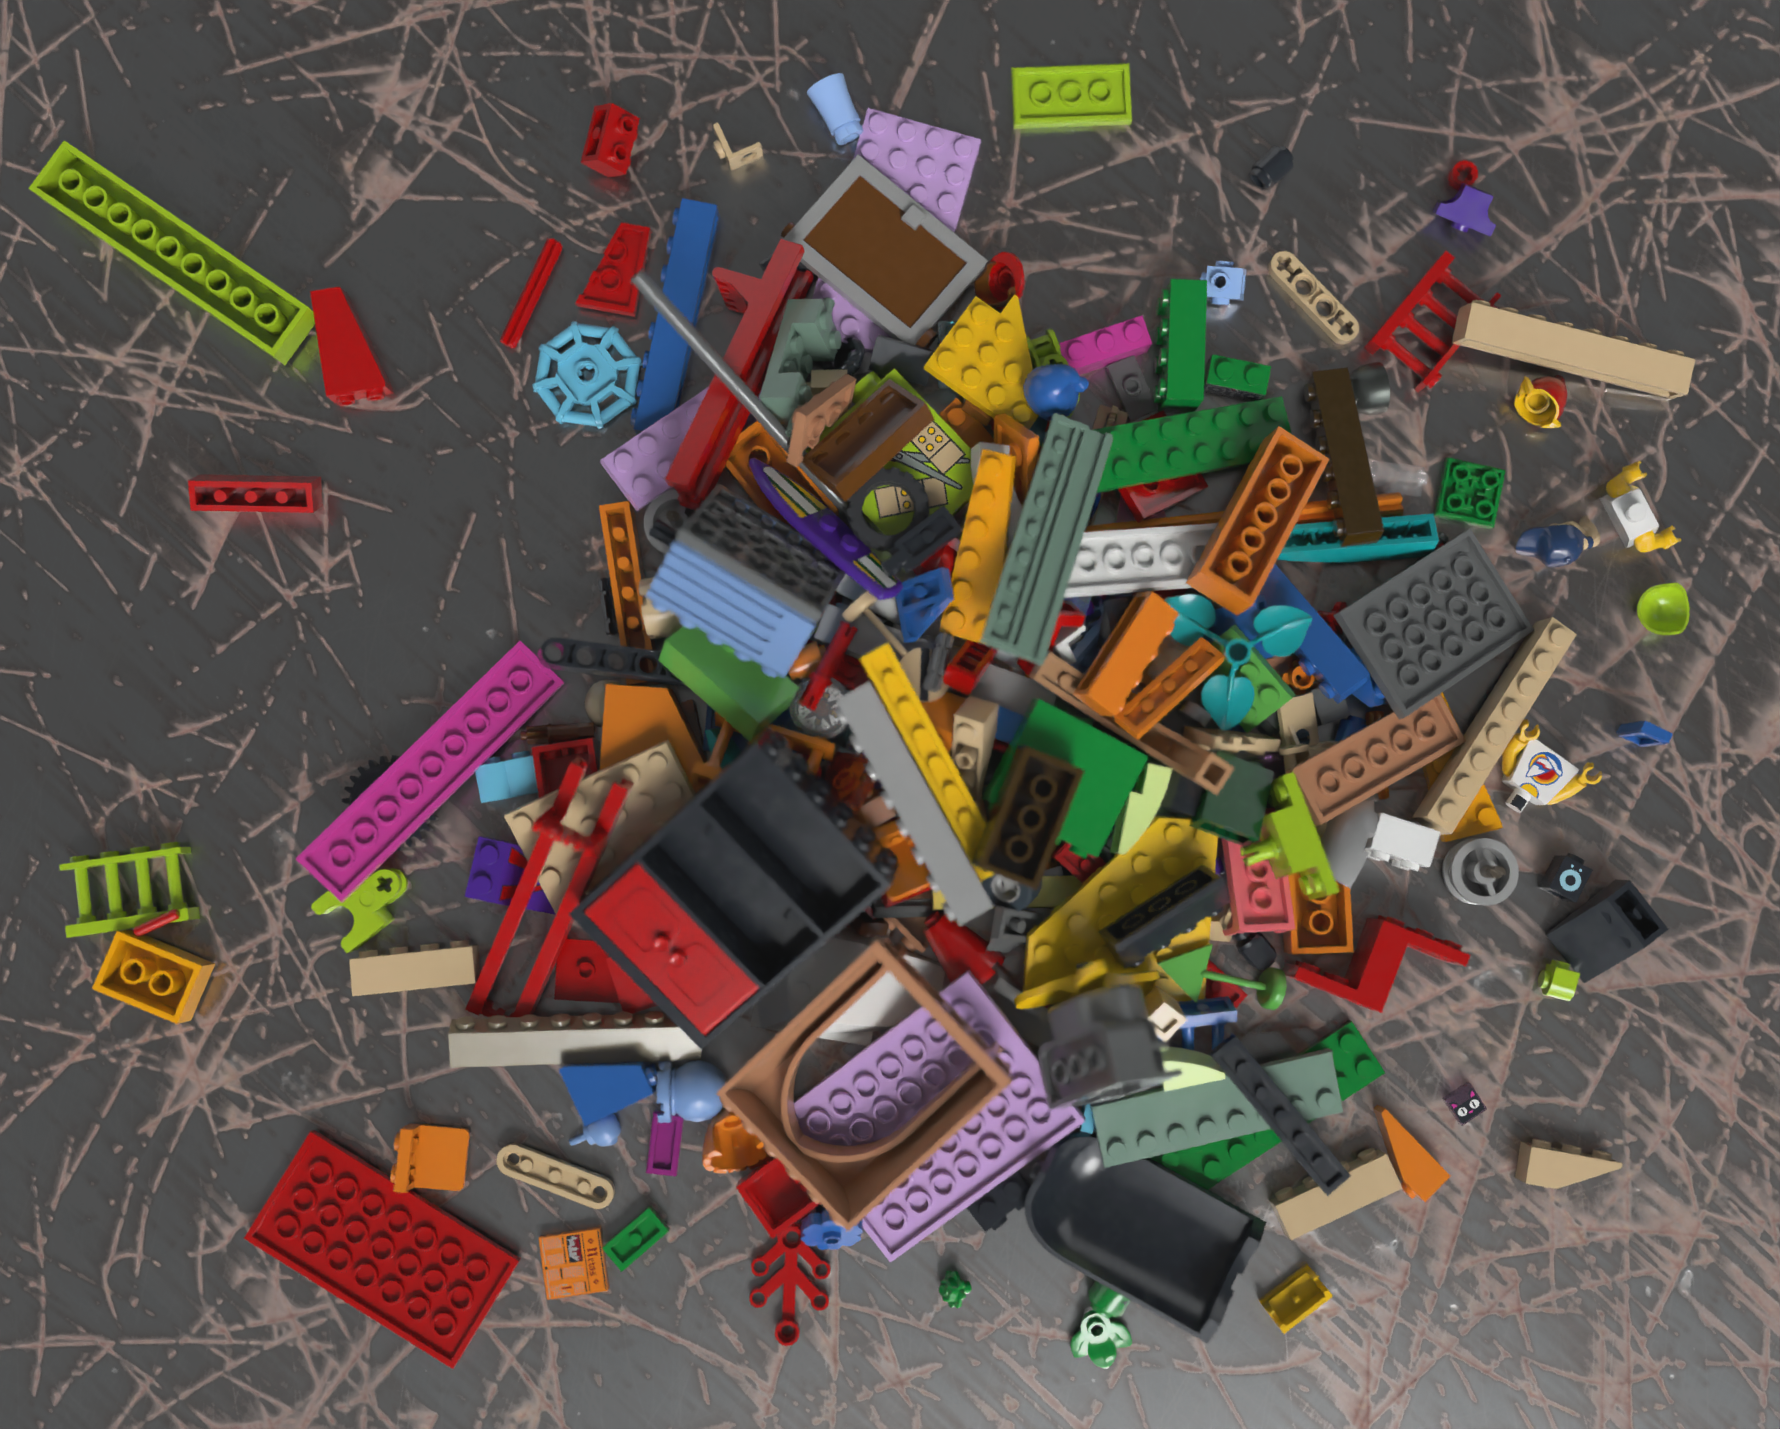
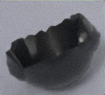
M853 337L844 338L848 343L841 342L834 361H823L821 364L824 370H847L848 375L856 373L863 362L865 353L862 341Z

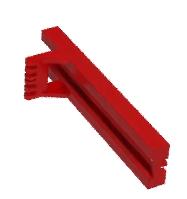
M780 239L761 279L721 267H716L712 271L713 278L726 307L729 310L744 314L723 360L757 397L763 387L788 299H804L814 279L811 271L806 270L805 273L797 271V267L805 252L803 245ZM716 374L665 477L668 485L674 487L679 494L677 500L680 505L695 511L715 488L750 414L747 408Z
M579 757L570 763L552 807L538 817L533 824L532 830L537 833L540 831L541 833L465 1010L477 1016L482 1014L488 1018L495 1015L515 1018L534 1014L574 923V919L569 913L586 895L634 783L622 779L620 783L616 781L613 783L592 833L586 836L563 825L589 764L588 761ZM555 841L558 843L563 841L562 845L568 846L571 843L574 845L573 850L579 852L584 849V852L514 1012L509 1016L504 1015L506 1010L500 1007L497 1010L492 1009L494 1002L487 998Z

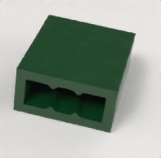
M1216 751L1213 754L1234 767L1217 795L1205 788L1203 789L1196 815L1191 818L1190 827L1246 847L1260 838L1274 771L1264 768L1261 763L1247 762L1239 759L1232 752Z

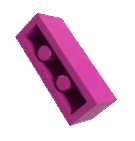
M1139 316L1059 344L1062 356L1066 359L1069 366L1076 368L1080 376L1132 355L1136 357L1145 354L1151 347L1152 341L1143 316Z

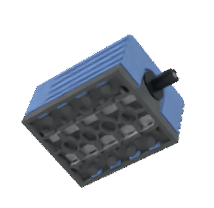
M719 483L680 531L657 518L648 534L671 548L646 594V597L652 600L651 605L658 611L667 612L669 610L679 616V622L687 628L698 627L707 633L706 637L712 643L717 645L725 643L734 649V654L743 661H750L752 659L762 665V671L770 677H777L779 675L784 678L846 574L796 529Z

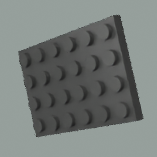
M1471 529L1462 532L1333 615L1399 720L1407 717L1534 631Z

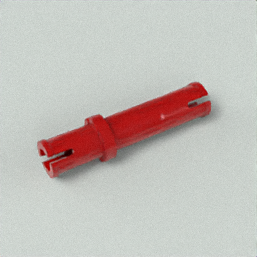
M840 621V625L815 672L811 671L809 675L811 680L797 702L813 712L816 711V707L826 688L832 686L833 682L831 679L855 634L858 632L856 627H850V624L845 621Z

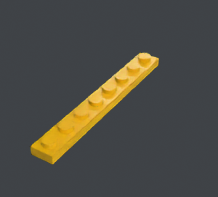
M885 643L860 657L859 660L976 876L980 881H983L994 873L971 864L986 823L889 643Z

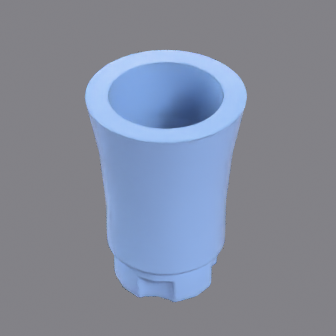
M836 73L827 76L808 89L807 95L817 107L831 135L835 136L838 145H845L859 138L864 130L848 92L844 74Z

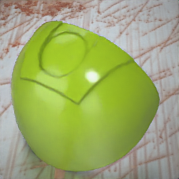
M1665 583L1647 589L1640 597L1637 605V614L1642 625L1650 632L1658 635L1682 633L1689 622L1690 616L1688 595L1682 585L1679 583Z

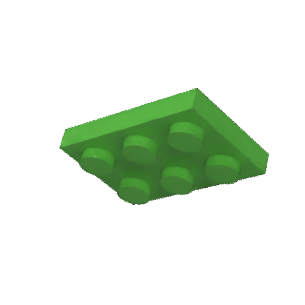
M1236 624L1220 636L1226 641L1242 639L1247 643L1249 642V639ZM1213 641L1211 645L1223 653L1224 646ZM1252 647L1249 660L1238 665L1234 678L1245 677L1249 679L1254 687L1253 704L1247 715L1239 722V725L1246 733L1295 696V693L1255 647ZM1224 657V662L1206 677L1203 682L1206 683L1211 677L1216 675L1228 677L1232 663Z

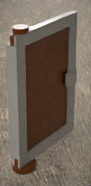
M859 154L797 224H794L792 221L789 222L781 232L783 240L803 245L805 252L800 262L889 336L893 339L927 349L931 347L938 336V333L932 328L988 263L987 259Z

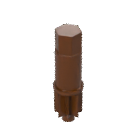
M594 722L558 725L550 723L548 725L527 726V731H521V740H527L528 745L553 744L595 738Z

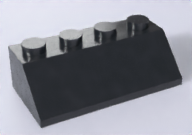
M1201 865L1098 932L1117 963L1124 969L1128 967L1134 968L1143 963L1145 956L1153 951H1160L1168 947L1172 942L1171 940L1176 936L1193 931L1197 927V923L1204 918L1219 914L1224 909L1223 906L1230 902L1226 883L1222 876Z

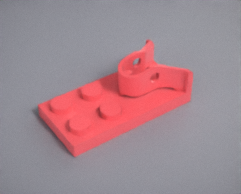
M1266 808L1264 816L1276 812L1275 808ZM1222 839L1232 914L1227 929L1223 930V934L1231 936L1237 933L1271 931L1283 933L1295 929L1288 876L1276 879L1268 859L1254 863L1251 866H1246L1242 859L1253 856L1254 853L1241 856L1240 848L1243 846Z

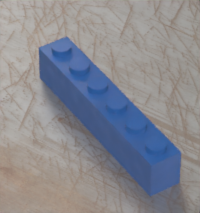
M1274 564L1258 596H1265L1268 607L1276 605L1291 606L1308 613L1312 617V622L1305 638L1294 653L1300 659L1299 665L1308 676L1313 675L1320 683L1318 687L1324 696L1328 699L1333 698L1338 704L1367 683L1370 673L1278 566Z

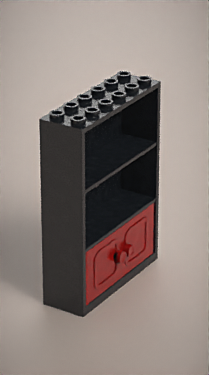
M769 727L587 892L569 913L574 921L700 1049L704 1048L892 885L900 865L897 862L898 858L890 848L883 847L876 840L874 831L867 824H861L853 816L852 808L845 801H839L831 793L832 788L823 778H817L809 770L810 765L806 759L799 754L795 755L787 746L788 742L784 736L778 731L773 732Z

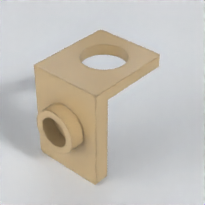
M719 123L713 124L717 141L713 142L720 159L726 158L731 171L763 157L760 142L732 153ZM754 152V153L751 154L750 156H747V157H745V158H742V157H744L745 155Z

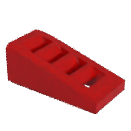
M967 640L947 665L943 683L966 695H970L999 649ZM972 647L986 653V655L972 649Z

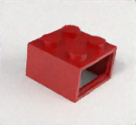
M586 738L531 747L539 798L560 788L570 763L577 757L589 762L583 778L600 770L598 739Z
M771 1157L768 1161L763 1162V1164L741 1178L736 1186V1189L772 1239L820 1204L811 1199L807 1193V1188L799 1180H794L789 1176L785 1165L777 1157Z

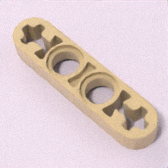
M1287 251L1276 253L1268 265L1270 276L1335 343L1341 345L1350 343L1359 332L1357 320L1292 253ZM1286 261L1289 264L1286 268L1287 270L1283 269L1280 272L1277 266L1279 263ZM1295 271H1297L1299 274H1297V275L1293 278V280L1291 281V283H1289V282L1287 281L1288 278H1289L1291 275H1293V273H1294ZM1300 280L1307 281L1311 287L1310 293L1306 295L1298 293L1295 287L1296 282ZM1321 301L1327 302L1331 306V314L1328 316L1320 315L1316 310V304ZM1338 314L1339 318L1330 325L1328 322ZM1347 324L1350 327L1348 334L1341 335L1338 332L1341 328L1340 326L1343 327Z

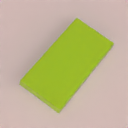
M1129 63L1013 67L1011 70L1014 129L1130 125L1132 122Z

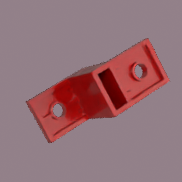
M1378 915L1377 919H1366L1344 978L1325 971L1323 976L1319 975L1320 968L1296 960L1294 965L1285 963L1282 970L1285 976L1367 1009L1382 1013L1407 947L1444 962L1467 967L1471 955L1462 952L1463 946L1458 943L1439 938L1432 940L1434 934L1409 926L1405 929L1403 928L1405 922L1389 916Z

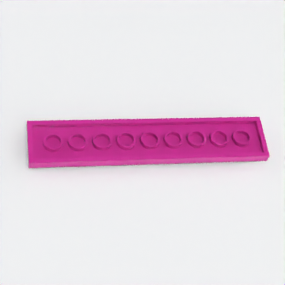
M519 641L326 828L296 860L343 903L564 684V681L551 669L540 664L538 657Z

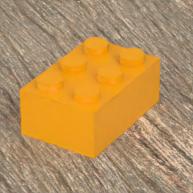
M132 929L117 931L92 989L173 1023L180 1024L192 1020L215 963L147 935L137 937Z

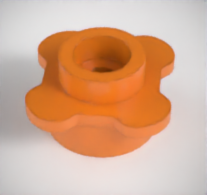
M1299 659L1293 660L1288 672L1281 675L1283 681L1293 689L1295 695L1305 694L1306 689L1315 681L1313 675L1308 676L1299 665ZM1297 675H1300L1299 681L1296 679Z

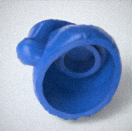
M1067 364L1043 365L1033 369L1027 375L1024 382V396L1029 408L1035 414L1050 421L1054 413L1067 417L1073 412L1078 402L1079 392H1084L1088 388L1089 381L1086 377L1079 376L1076 368Z

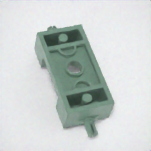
M828 297L823 300L788 299L759 397L761 402L785 427V434L790 438L794 425L792 423V416L795 410L813 398L811 388L806 383L808 373H811L813 367L812 361H834L837 349L841 346V334L837 331L832 321V311L835 302Z

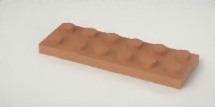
M1439 694L1403 719L1399 720L1394 711L1287 770V773L1294 772L1315 826H1318L1466 741L1442 695Z

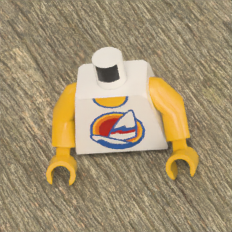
M1641 461L1624 466L1622 472L1607 483L1606 491L1608 495L1601 497L1600 500L1625 549L1634 545L1640 552H1649L1659 548L1667 549L1680 542L1681 538H1676L1672 532L1675 529L1674 526H1670L1655 534L1659 527L1656 518L1640 488L1630 485L1632 482L1647 476L1646 472L1642 473L1639 464Z
M1528 719L1522 721L1519 726L1520 733H1516L1502 753L1501 770L1504 774L1502 782L1513 789L1505 804L1519 813L1523 811L1529 801L1534 805H1553L1572 797L1585 788L1587 783L1596 784L1602 778V771L1598 772L1595 776L1587 774L1594 767V763L1591 762L1584 765L1581 775L1577 774L1579 771L1577 767L1537 740L1540 735L1538 724L1533 730L1525 731L1529 726Z

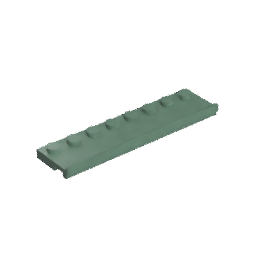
M1056 413L1051 417L979 641L985 645L1035 662L1039 666L1044 664L1113 441L1112 434H1101L1088 429V425Z
M1330 1048L1259 1064L1305 1121L1343 1112L1333 1062V1052ZM1226 1074L1225 1079L1168 1091H1164L1163 1087L1126 1095L1112 1101L1090 1105L1104 1168L1271 1129Z

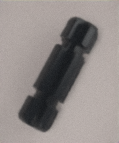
M610 577L601 578L598 580L599 591L602 592L600 599L603 619L606 620L604 624L605 632L608 636H618L619 632Z

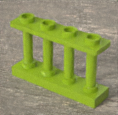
M180 842L160 844L161 850L150 851V846L130 848V854L120 856L119 850L100 853V859L90 860L89 855L69 857L70 863L59 864L60 871L74 870L79 918H76L77 924L65 926L66 938L134 929V927L172 909H177L180 917L170 923L200 919L199 907L188 908L187 902L183 901L178 855L191 853V847H180ZM165 857L171 904L168 905V911L157 912V907H153L148 859ZM135 861L140 909H137L138 915L127 917V912L123 911L118 863ZM98 866L105 867L110 913H107V920L97 921L96 915L93 916L87 871V868Z

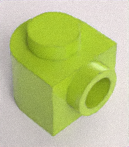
M1552 959L1551 965L1546 964L1545 970L1540 972L1538 987L1541 988L1543 995L1570 1001L1575 994L1580 973L1570 970L1571 964Z

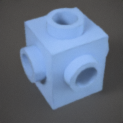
M1216 261L1215 266H1207V273L1202 272L1201 280H1207V298H1211V304L1229 305V300H1243L1247 270L1244 268H1233L1234 262ZM1225 278L1226 284L1224 287L1220 288L1219 282L1221 279Z

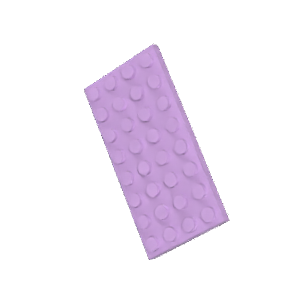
M868 108L862 127L864 131L860 134L853 159L859 154L955 233L981 145V139ZM818 277L812 299L823 300L828 297L834 300L835 306L832 311V321L837 331L841 334V342L848 343L844 340L846 337L857 338L862 341L865 351L873 353L878 335L892 338Z

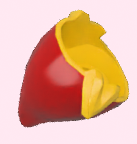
M1555 375L1554 377L1545 376L1530 381L1528 377L1524 376L1514 402L1518 414L1527 422L1538 425L1541 428L1561 427L1559 418L1564 412L1568 393L1565 379L1561 375Z

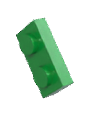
M650 1205L609 1240L602 1249L622 1272L667 1234L670 1228Z

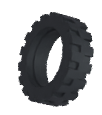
M881 468L848 499L847 516L849 525L854 535L869 548L877 549L879 552L889 551L894 546V542L929 517L927 493H925L922 484L913 478L912 474L904 473L898 468ZM892 485L899 487L909 495L913 502L914 515L912 521L905 530L898 534L883 535L876 533L868 527L863 518L862 507L864 500L872 490L879 486Z

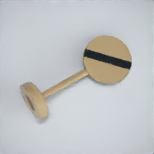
M866 591L843 612L842 616L848 622H853L865 614L903 657L899 664L919 701H935L945 694L950 686L943 682L938 692H930L923 688L925 676L928 674L926 671L932 649L915 648L908 652L870 609L878 600L872 594Z

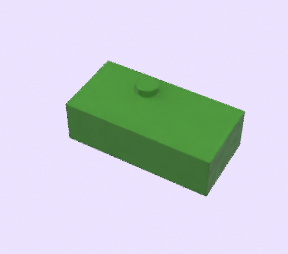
M685 626L681 627L665 641L659 661L751 742L790 706L799 687L787 676L782 678L779 675L777 677L766 675L761 669L762 665L752 659L750 661L739 659L734 654V649L725 643L722 645L712 643L706 637L707 633L698 627L692 629Z

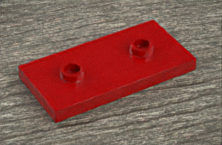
M566 939L556 963L554 1000L620 1003L606 961L608 954L594 940Z

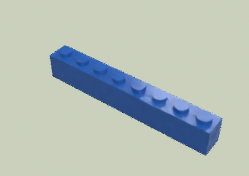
M682 198L680 208L676 207L673 214V225L676 226L674 236H669L667 243V254H670L668 265L664 264L662 267L661 282L664 283L662 292L696 328L720 215L715 204ZM659 311L656 322H651L649 329V340H652L650 351L646 350L643 357V368L646 371L644 380L640 379L637 386L636 395L640 397L638 409L633 408L630 425L634 426V431L637 435L680 406L692 350L690 345Z

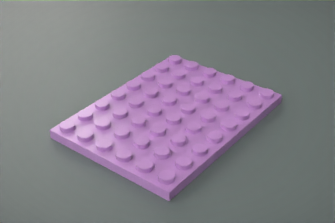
M970 970L966 971L938 993L989 1046L995 1041L998 1042L1003 1049L999 1056L1010 1065L1012 1083L862 1219L864 1230L890 1263L1085 1122L1086 1117L1077 1106L1049 1110L1038 1056ZM921 1005L795 1100L794 1107L799 1126L804 1135L832 1145L855 1146L880 1140L907 1123L969 1066L974 1059Z

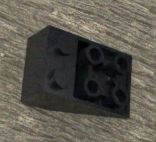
M1615 879L1545 935L1565 961L1571 964L1572 970L1580 973L1579 979L1586 983L1646 948L1669 929L1630 880Z

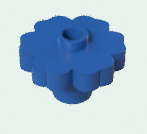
M820 1203L816 1206L815 1213H811L802 1219V1226L800 1227L801 1240L807 1246L817 1245L822 1250H836L842 1245L852 1246L861 1240L863 1221L861 1220L848 1232L843 1226H838L832 1221L829 1211Z

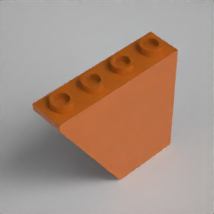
M606 684L600 770L669 740L695 793H697L702 787L692 784V770L696 761L700 763L708 761L673 690L668 688Z

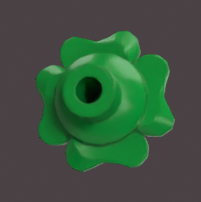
M946 1271L945 1278L940 1282L939 1293L942 1296V1300L948 1302L950 1308H960L962 1301L966 1298V1293L971 1292V1284L968 1280L963 1281L958 1271Z

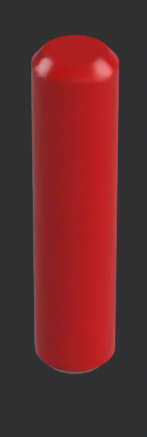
M172 909L134 927L133 932L135 936L140 937L179 919L180 913L177 909Z

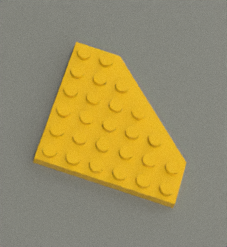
M1155 816L1139 840L1125 854L1115 853V856L1103 867L1100 866L1090 875L1073 895L1067 896L1050 912V916L1026 934L1022 993L1050 981L1076 974L1078 969H1076L1075 965L1104 960L1107 972L1112 974L1158 971L1160 977L1158 980L1128 984L1139 986L1144 997L1157 985L1175 1001H1192L1157 962L1208 945L1211 917H1206L1198 922L1197 927L1193 931L1173 938L1171 944L1165 949L1153 951L1145 956L1144 962L1134 968L1128 967L1127 969H1124L1117 963L1098 931L1197 867L1204 865L1215 872L1218 837L1190 827L1192 817ZM1206 978L1203 979L1198 1000L1205 999Z

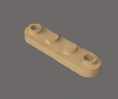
M510 1143L503 1147L497 1155V1166L503 1174L594 1209L605 1208L615 1196V1186L609 1178L522 1144ZM511 1153H515L519 1156L518 1163H512L510 1161L509 1157ZM595 1187H603L605 1195L598 1196L595 1193Z

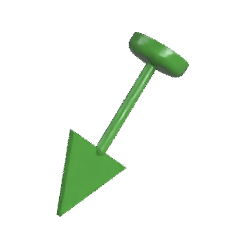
M1212 943L1157 962L1195 1003L1198 1001L1204 978L1256 989L1258 1003L1262 1008L1269 1010L1277 1009L1283 1002L1286 993V976L1280 968L1269 967L1265 969L1258 981L1207 971L1206 968L1213 946Z

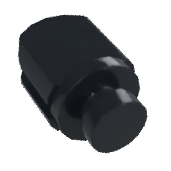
M1261 932L1237 933L1233 935L1238 941L1236 947L1239 953L1252 967L1259 970L1267 969L1275 962L1276 951Z

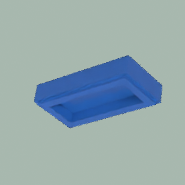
M1646 720L1620 724L1616 733L1618 734L1617 736L1640 747L1668 744L1673 733Z

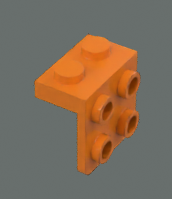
M896 821L881 827L872 828L876 835V840L883 847L890 848L897 856V862L900 864L892 885L885 891L890 900H899L931 886L926 878L931 872L926 863L919 865L910 849L916 846L910 835L903 836Z
M409 1123L401 1128L400 1132H397L395 1136L394 1150L398 1151L397 1163H394L392 1166L390 1177L391 1182H395L394 1192L407 1193L413 1187L460 1191L465 1186L469 1150V1130L466 1128Z

